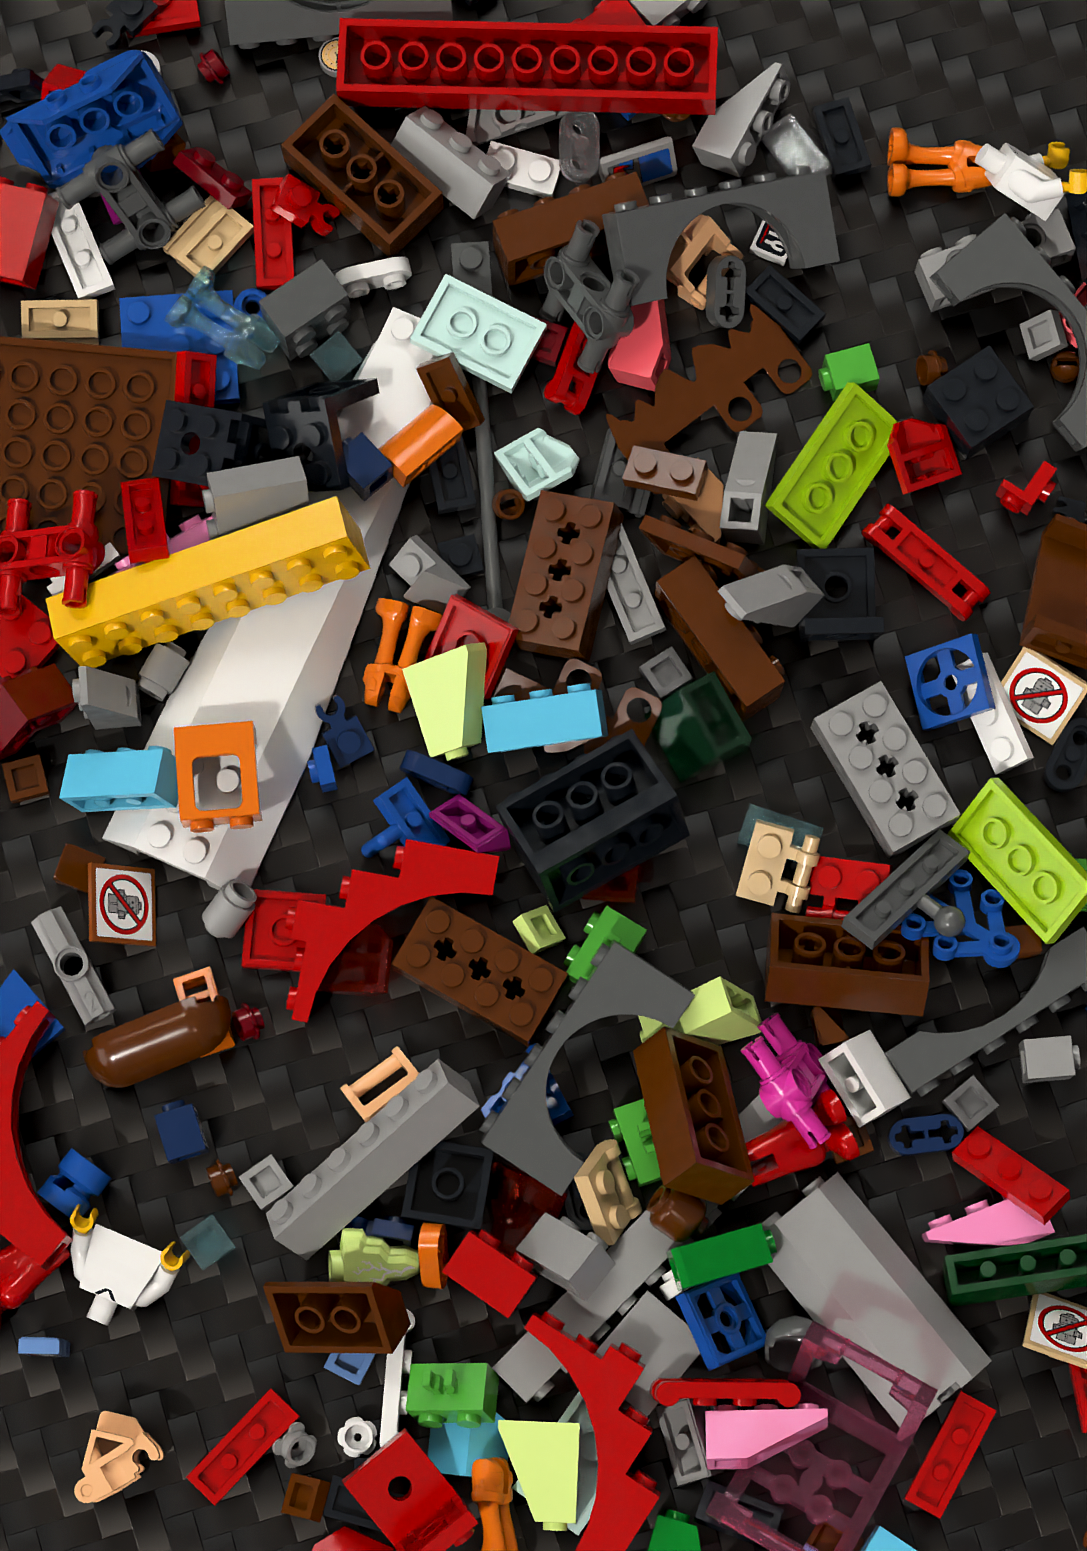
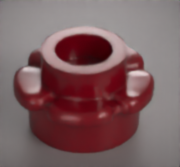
M213 48L206 54L201 52L199 54L201 62L197 64V67L209 83L214 80L220 84L224 83L223 78L231 73L226 63Z
M242 1003L240 1009L231 1013L236 1032L242 1041L250 1038L257 1040L260 1038V1030L265 1027L262 1015L257 1007L250 1009L248 1004Z

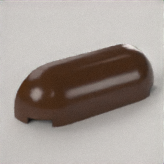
M216 995L212 1002L197 1003L196 997H190L103 1032L91 1039L93 1044L91 1049L82 1051L85 1064L92 1076L100 1083L109 1087L122 1088L204 1056L213 1051L223 1041L228 1032L231 1021L228 999Z

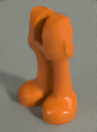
M899 127L891 128L887 154V165L890 166L887 175L889 196L900 197L905 194L906 190L920 186H952L953 191L957 193L971 192L974 189L991 186L992 184L984 175L986 170L975 163L976 155L982 146L976 145L971 141L958 140L955 141L954 146L921 147L909 143L904 129ZM906 165H948V169L914 170L908 169Z
M378 598L375 610L382 617L383 629L374 664H368L364 671V702L367 705L378 707L384 694L386 683H394L390 692L388 710L401 714L411 697L402 669L417 663L419 651L425 637L429 632L437 630L443 615L426 608L413 606L402 653L398 664L394 665L393 658L398 636L407 618L410 606L397 600Z
M503 1457L478 1459L472 1465L471 1498L472 1502L477 1504L482 1520L483 1545L481 1551H519L509 1503L513 1500V1474L510 1471L508 1462Z

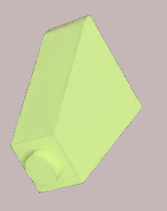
M485 642L463 645L402 669L430 758L445 755L447 761L459 759L469 755L468 747L481 743L483 722L481 707L484 706L487 660Z
M720 976L691 990L695 996L674 1028L655 1019L638 1016L643 1029L640 1031L642 1043L663 1027H668L712 1044L720 1045L760 1033L761 1030L757 1026L762 1022L753 995Z
M498 1420L499 1432L534 1521L543 1522V1530L567 1531V1523H576L580 1423Z

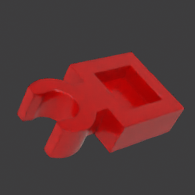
M291 174L286 175L282 179L270 206L272 211L300 228L309 221L313 230L322 236H327L334 228L324 221L323 215L334 220L340 214V210L336 206L318 203L317 200L320 192Z

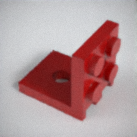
M405 1428L342 1480L344 1486L384 1533L396 1551H446L453 1544L455 1547H458L465 1543L473 1535V1527L478 1524V1521L464 1500ZM398 1476L409 1479L410 1489L406 1495L393 1497L389 1494L388 1486L392 1479Z

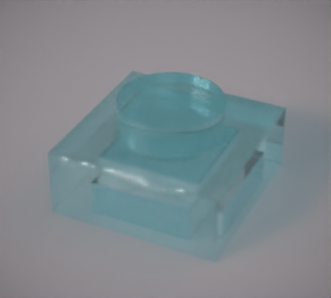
M340 331L310 354V357L330 381H340L363 362V359Z
M213 1214L180 1237L203 1271L236 1248Z

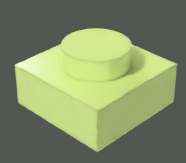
M547 905L523 913L512 921L529 952L533 954L554 947L566 939Z

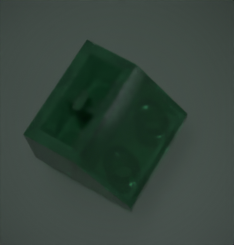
M714 671L682 687L661 702L662 709L652 729L680 783L748 749L752 739ZM651 710L644 715L646 720L650 717Z

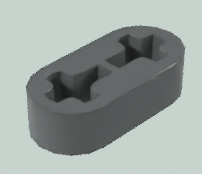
M717 256L708 266L705 310L708 321L716 327L733 328L741 322L744 316L746 267L743 261L736 256ZM722 269H732V276H722ZM720 307H730V314L720 315Z

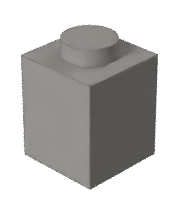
M1071 1036L1025 1039L1018 1044L1023 1083L1071 1079L1075 1076V1069H1080L1078 1045H1072Z

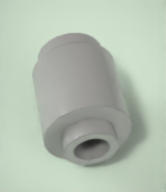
M167 642L164 646L156 643L137 675L140 678L137 682V687L149 696L163 701L167 694H172L189 665V661L184 658L187 652L172 642Z
M232 880L229 884L223 885L202 913L206 930L217 938L234 937L255 909L254 902L257 896L254 890L240 880Z

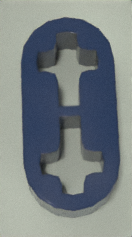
M412 750L406 751L399 767L402 772L451 794H460L464 798L467 797L474 781L470 775Z
M951 1114L907 1118L897 1121L890 1128L887 1141L893 1152L900 1156L943 1152L954 1149L961 1142L964 1129L959 1119ZM941 1122H946L947 1127L954 1128L956 1134L949 1138V1143H944L942 1137L929 1138L928 1131H936L941 1127ZM902 1127H907L909 1133L922 1132L923 1139H915L910 1143V1148H905L903 1142H896L895 1136L901 1133Z

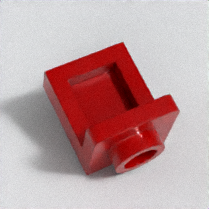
M1044 461L1024 491L1004 479L996 492V496L1000 498V503L1008 510L1028 515L1037 500L1039 499L1045 503L1056 487L1057 483L1053 482L1052 478L1057 468Z

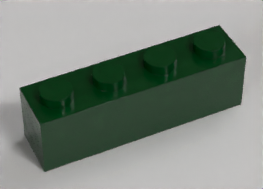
M1087 1234L944 1256L942 1272L949 1307L1087 1286Z

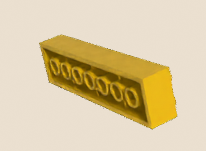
M335 496L170 554L169 558L153 560L88 583L87 607L75 609L62 605L64 592L46 598L54 640L80 666L96 668L105 664L107 660L122 655H134L144 647L156 643L171 642L179 635L193 630L208 629L214 623L230 617H243L250 610L265 605L280 604L286 598L293 595L317 591L323 585L336 580L352 579L359 572L370 569L359 526L339 498Z

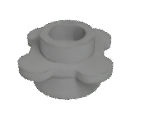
M294 1422L289 1426V1430L273 1443L272 1450L276 1455H281L285 1459V1465L288 1468H296L311 1460L315 1453L317 1439L305 1432V1426L301 1422Z

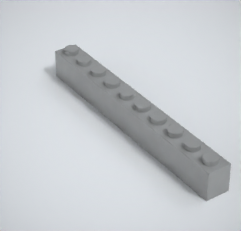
M760 1094L739 1114L745 1143L767 1132L783 1120L781 1117L775 1118L764 1106ZM773 1154L765 1156L756 1161H751L750 1164L752 1166L762 1160L772 1157ZM745 1189L740 1191L731 1199L735 1201L744 1192ZM705 1200L707 1202L705 1217L709 1219L705 1230L722 1214L717 1208L720 1204ZM646 1210L618 1238L616 1243L606 1251L615 1262V1266L589 1299L584 1301L567 1291L548 1312L565 1323L562 1330L574 1338L581 1333L597 1343L611 1328L606 1321L616 1311L623 1316L637 1302L639 1298L634 1292L644 1282L651 1287L667 1271L662 1266L663 1262L668 1258L666 1252L695 1241L690 1237L684 1242H674L651 1225L649 1220L650 1212ZM529 1332L492 1367L526 1403L532 1397L539 1402L555 1386L550 1379L560 1368L565 1373H568L551 1350Z

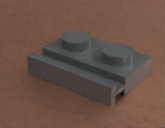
M609 428L606 433L590 499L614 502L621 512H628L640 518L645 515L651 491L624 486L622 477L628 460L619 450Z

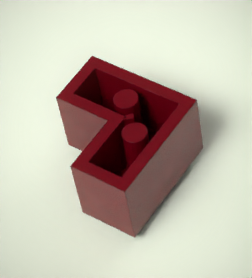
M55 663L40 669L37 666H33L24 671L19 677L13 679L11 676L0 679V760L18 753L36 731L62 722L78 704L74 702L71 685Z

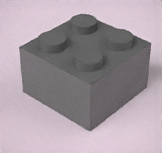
M322 259L259 301L264 326L290 361L297 356L303 358L309 355L318 347L319 341L329 334L331 337L340 334L349 326V321L352 320L348 293Z

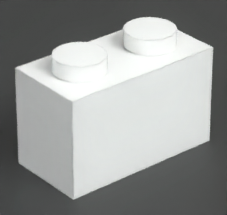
M871 1030L845 1041L818 1059L859 1128L885 1115L911 1098Z

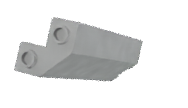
M837 1172L826 1182L819 1176L802 1190L806 1198L781 1217L776 1211L762 1223L764 1231L771 1230L777 1253L771 1254L773 1262L768 1265L813 1321L822 1328L826 1337L897 1425L906 1433L937 1409L956 1390L972 1380L992 1360L841 1175Z

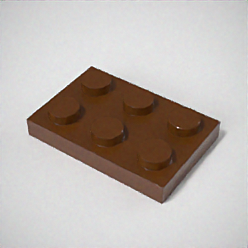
M645 515L639 526V529L662 554L683 563L695 555L701 564L704 562L708 563L717 577L731 583L760 573L757 570L759 565L746 557L748 552L743 548L727 542L725 547L714 543L715 539L711 535L698 529H694L692 533L680 529L682 526L680 523L667 516L661 515L658 520Z

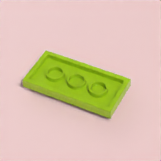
M847 382L764 506L813 549H827L890 455L887 444L893 424L898 423V421L856 383Z
M990 778L947 835L970 851L968 857L970 862L1045 944L1055 943L1087 903V871L1000 778Z

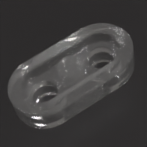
M567 112L559 124V167L562 174L568 180L574 183H583L589 180L599 168V121L593 112ZM572 125L577 126L581 134L574 132ZM572 161L578 162L581 170L575 168Z

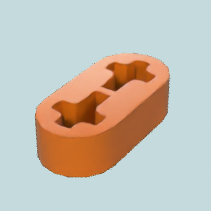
M424 1222L421 1226L418 1240L421 1283L423 1287L444 1289L448 1276L442 1270L449 1262L445 1224Z

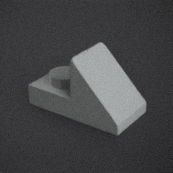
M418 535L410 537L389 564L411 586L403 596L405 599L441 614L444 613L451 595L458 594L464 597L471 588Z

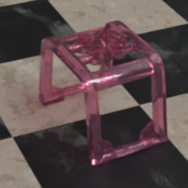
M813 1320L802 1340L787 1381L795 1384L800 1389L801 1397L798 1404L813 1403L819 1405V1409L828 1408L829 1423L886 1456L871 1483L853 1474L847 1462L832 1460L816 1451L814 1444L808 1440H803L782 1451L789 1455L790 1462L795 1468L807 1469L800 1476L799 1486H797L796 1481L790 1475L780 1474L777 1476L759 1466L760 1463L749 1469H737L724 1494L715 1493L705 1514L709 1520L721 1527L727 1525L740 1535L746 1536L770 1551L819 1550L807 1543L804 1546L754 1518V1512L738 1504L751 1480L769 1489L770 1495L776 1503H790L805 1512L807 1519L811 1523L820 1525L826 1522L842 1531L843 1535L834 1551H853L938 1392L937 1389L905 1372L904 1369L896 1367L850 1341L849 1338H845ZM843 1355L893 1383L889 1395L908 1411L898 1433L891 1431L805 1382L815 1359L838 1365ZM775 1402V1404H774V1405H777V1406H778V1409H791V1408H792V1407H785V1406H783V1405H781V1404H779V1403H777V1402ZM823 1477L830 1488L840 1490L845 1487L863 1497L852 1518L834 1509L828 1497L821 1494L813 1495L820 1490Z

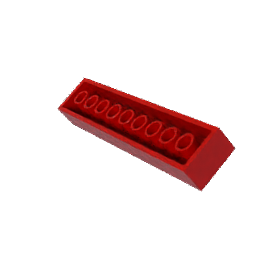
M340 18L336 92L337 96L346 105L362 107L422 108L426 106L427 108L715 115L718 27Z

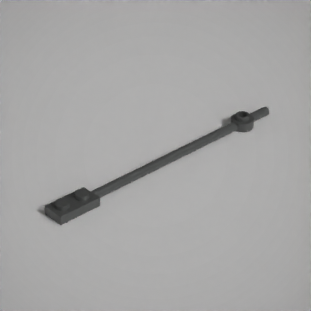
M489 241L452 243L453 278L492 297ZM471 374L473 395L485 418V421L480 426L475 427L487 611L509 623L511 613L503 609L497 516L492 509L495 487L487 381ZM506 659V662H505V664H504V667H506V668H507V659Z

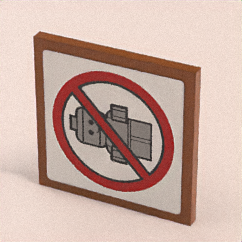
M88 863L89 941L155 947V869Z

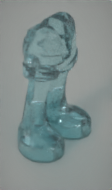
M206 265L203 266L191 282L186 294L181 295L167 314L165 322L175 328L186 326L201 332L226 349L224 352L226 358L236 364H243L259 371L267 361L266 356L260 349L272 353L279 345L280 339L258 314L253 313L248 316L225 302L214 290L215 273ZM195 304L210 311L234 330L231 332L203 315L196 308Z

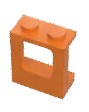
M253 721L174 727L179 814L183 827H190V831L194 833L213 831L214 825L230 824L231 829H247L254 827L253 822L262 821L255 746L257 739ZM237 756L240 760L242 804L238 808L198 810L195 804L194 761L198 758Z

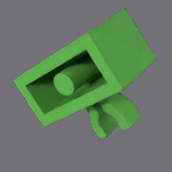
M608 906L605 907L602 914L595 911L583 930L589 935L582 947L575 944L563 965L568 967L566 971L568 979L574 983L577 982L580 976L587 980L595 968L590 961L602 943L609 946L614 939L633 953H636L646 936L647 929Z
M644 1099L613 1109L615 1119L609 1120L608 1123L614 1140L617 1143L623 1141L627 1157L621 1158L628 1180L636 1179L638 1187L662 1180L655 1147L652 1142Z
M488 1363L411 1364L406 1411L420 1426L426 1428H440L443 1423H456L465 1428H478L481 1426V1423H495L499 1375Z

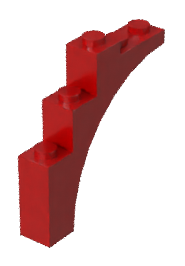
M406 839L405 847L397 845L393 869L400 870L399 877L352 869L351 877L343 875L339 899L346 900L345 907L298 899L297 907L289 906L285 929L292 930L291 939L306 941L305 949L297 947L293 971L300 972L298 987L290 986L286 1010L293 1011L292 1020L308 1022L316 992L331 963L347 943L372 921L401 905L429 896L454 893L493 895L500 856Z
M36 1001L32 1007L27 1005L20 1011L14 1020L16 1026L6 1038L4 1036L0 1037V1234L37 1265L48 1271L73 1239L50 1216L35 1193L23 1162L18 1134L19 1100L25 1073L39 1041L56 1018L46 1007Z
M545 1311L542 1316L535 1312L524 1329L547 1346L570 1373L585 1401L595 1432L598 1458L596 1498L588 1526L575 1551H626L661 1492L655 1489L658 1483L653 1478L640 1470H637L635 1474L628 1471L653 1431V1428L647 1425L650 1418L632 1406H629L627 1411L620 1407L646 1366L639 1361L643 1355L622 1342L619 1347L611 1343L604 1356H601L597 1353L600 1346L581 1333L574 1338L562 1330L565 1323L548 1311Z

